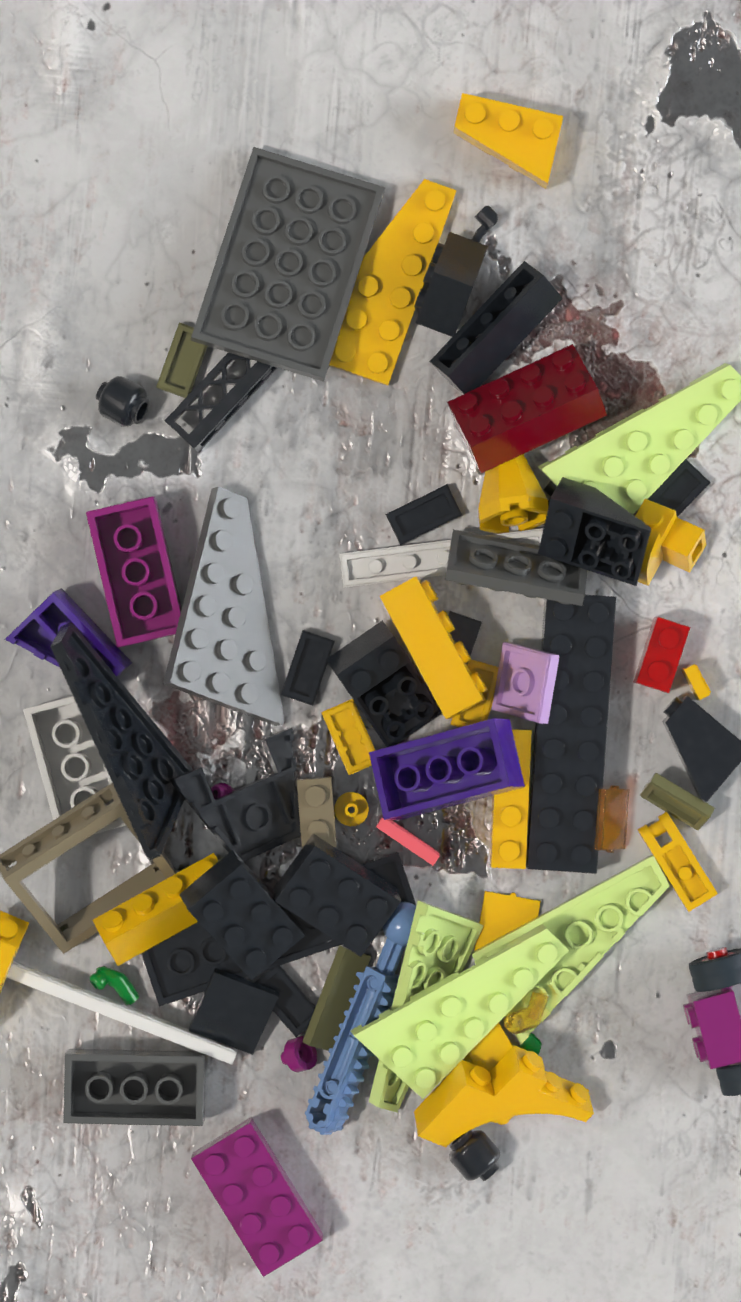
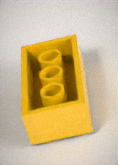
M415 576L380 595L385 608L445 719H451L485 701L486 699L482 693L488 689L478 672L473 674L470 672L466 663L471 658L464 644L460 641L455 643L450 635V632L455 630L446 611L438 612L433 603L439 598L428 580L422 582L419 577Z

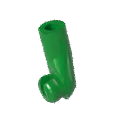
M101 966L96 968V972L90 975V983L95 989L103 990L106 985L114 988L126 1006L133 1004L140 997L127 976L122 972Z

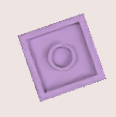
M503 642L492 710L533 722L548 724L560 655L511 642Z

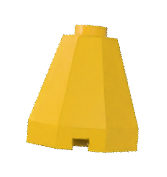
M524 454L485 472L478 507L480 530L500 534L508 533L509 526H518V531L531 530L545 523L548 512V500Z

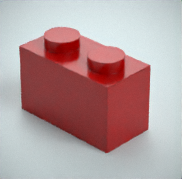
M654 617L633 683L664 693H670L690 627L660 617Z

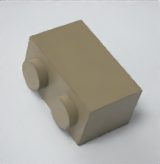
M332 776L297 779L302 848L312 834H315L333 847H337Z

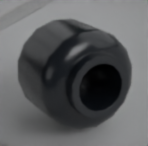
M116 376L109 382H103L96 394V400L99 401L98 410L100 414L123 427L140 423L149 409L150 401L147 399L144 387L122 376Z
M470 1130L454 1140L449 1146L452 1149L449 1154L451 1163L468 1181L476 1180L479 1177L482 1181H485L499 1169L495 1163L500 1157V1151L482 1130L473 1132Z

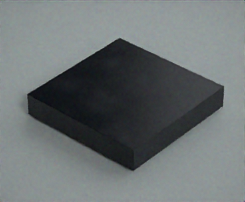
M214 968L189 1025V1031L253 1055L277 1002L279 991Z

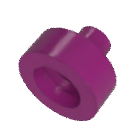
M304 1036L289 1039L284 1046V1052L281 1053L282 1063L288 1065L292 1071L297 1073L312 1069L317 1062L316 1047L303 1043Z

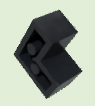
M449 232L445 244L438 242L431 260L433 263L429 264L423 280L424 283L429 284L428 289H420L414 308L420 310L416 324L451 337L456 334L488 249L487 245Z

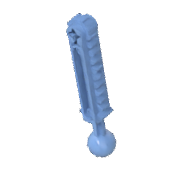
M401 902L383 926L387 939L376 966H366L364 972L356 973V976L361 981L359 985H354L353 987L356 993L354 998L349 999L351 1003L350 1008L344 1011L346 1018L343 1023L339 1024L341 1030L339 1035L333 1038L336 1041L333 1048H329L330 1057L328 1061L323 1063L325 1066L324 1072L318 1075L320 1082L318 1086H314L315 1094L313 1099L308 1100L309 1105L305 1111L309 1122L308 1127L320 1132V1135H331L332 1132L343 1129L345 1120L349 1118L347 1114L348 1109L354 1106L352 1099L355 1094H359L357 1089L359 1082H364L363 1072L370 1067L368 1060L374 1054L350 1030L359 1025L364 1027L378 1019V1015L390 1009V1006L393 1004L399 975L395 974L407 946L416 906L412 903Z

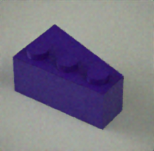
M62 588L54 591L5 638L6 641L17 644L32 652L34 656L41 660H46L60 668L51 645L60 627L72 622L117 678L132 664L131 660L117 648L112 640Z

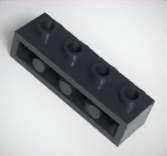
M523 261L429 362L462 394L470 392L483 384L563 298L542 273Z

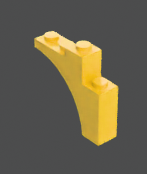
M515 1045L491 1071L486 1070L482 1066H476L461 1060L414 1110L418 1137L445 1148L458 1137L478 1126L510 1116L552 1114L587 1122L594 1114L587 1088L579 1083H573L561 1078L553 1072L545 1071L541 1056Z

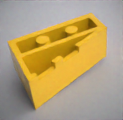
M462 93L453 133L546 189L563 116Z

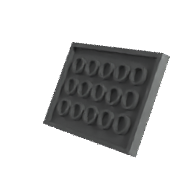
M253 147L191 336V341L324 382L385 187Z

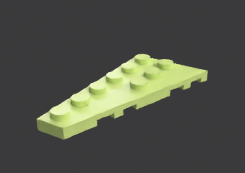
M724 363L690 382V385L674 394L666 395L659 399L658 403L645 410L637 411L597 433L596 437L578 447L570 448L562 456L551 462L547 461L538 466V468L556 486H558L561 478L564 477L595 487L628 512L634 514L640 508L644 499H648L741 401V375L730 364Z
M654 855L648 856L471 953L475 961L484 956L488 958L503 950L507 943L542 924L568 948L569 951L505 1015L520 1045L550 1015L551 1011L593 969L604 957L603 955L623 937L632 924L670 886Z
M418 900L391 1011L409 1002L410 997L451 974L457 971L459 973L463 972L484 925ZM379 1059L369 1103L378 1108L398 1113L409 1086Z
M542 924L507 943L503 950L488 958L484 956L474 962L475 965L467 970L451 974L410 997L409 1002L393 1011L388 1009L379 1014V1018L364 1027L359 1025L350 1031L414 1092L424 1099L569 950Z

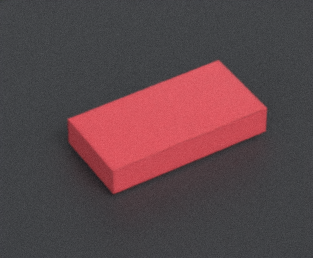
M382 816L376 824L379 830L432 866L440 857L439 851L395 821L384 820Z

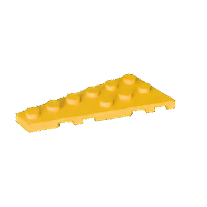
M424 179L366 253L329 366L386 386L389 385L416 309L414 308L420 289H423L426 271L429 264L432 263L433 254L442 235L457 190Z

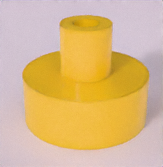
M346 792L337 799L334 812L340 823L353 827L365 821L368 816L369 806L365 797L360 793ZM354 807L355 811L349 812L348 808Z

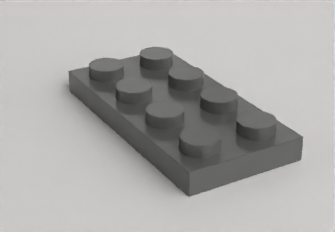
M453 529L445 580L453 581L460 585H474L497 592L506 591L529 598H543L558 601L561 604L582 606L585 597L587 570L538 554V545Z

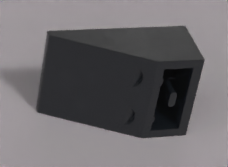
M562 477L550 499L538 554L637 586L652 528L595 487Z
M383 620L326 659L386 747L397 745L442 714L426 682Z

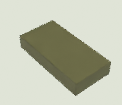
M179 322L156 385L158 389L186 398L192 392L208 348L206 345L191 341L193 327Z
M658 773L651 777L640 793V796L698 831L711 817L715 809Z

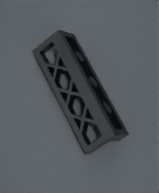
M228 352L165 419V422L199 453L272 375L277 367L258 361L251 367V359ZM232 360H246V374L241 379L227 380V366ZM222 372V380H215ZM222 385V400L217 405H203V391L208 386ZM227 385H235V386L227 393ZM198 398L199 405L190 406ZM199 410V424L190 434L175 422L185 411ZM204 410H211L204 418Z

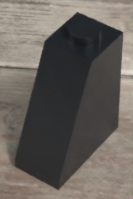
M684 695L681 700L676 696L663 711L667 717L662 722L697 796L707 803L740 764L741 740L689 696Z

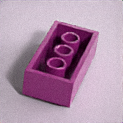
M152 496L86 512L117 648L175 635L182 607L156 498Z
M252 1117L193 1152L191 1160L263 1277L323 1241L321 1229Z

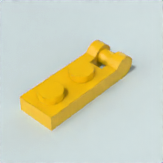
M664 812L658 816V821L650 826L645 824L637 829L652 855H654L683 905L690 912L718 893L667 812ZM667 832L671 841L660 847L655 838Z

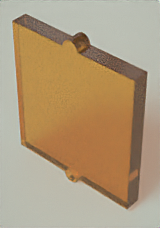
M611 785L610 789H599L595 850H606L607 853H614L617 849H625L630 789H619V786Z

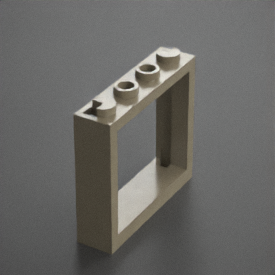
M113 783L0 854V873L4 881L63 954L98 932L92 921L94 918L176 874L170 859L162 851L161 856L153 859V864L58 925L22 882L24 878L118 818L123 820L138 840ZM112 799L114 800L112 803L106 806L107 802H109ZM16 861L17 864L10 868L9 865Z

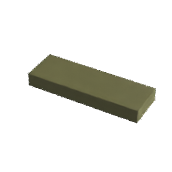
M339 945L303 1043L329 1051V1048L334 1047L336 1041L333 1038L339 1035L341 1030L339 1024L343 1023L346 1018L344 1011L349 1010L351 1005L349 999L354 998L356 993L353 987L354 985H359L361 981L356 976V973L365 971L371 958L370 955L364 953L360 957L348 948Z

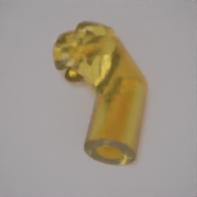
M533 991L527 1008L506 1016L504 1020L506 1029L513 1034H521L538 1027L549 996Z

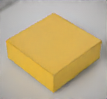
M690 664L681 669L696 700H701L710 695L711 691L697 665Z

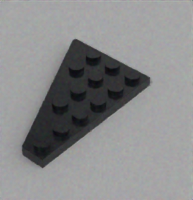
M69 622L60 627L51 645V649L145 856L149 860H153L161 856L184 802V798L172 785L170 779L193 769L75 625Z

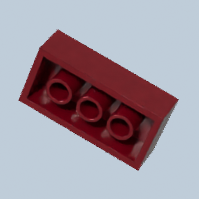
M573 344L447 402L456 426L480 473L486 472L607 416L599 390Z

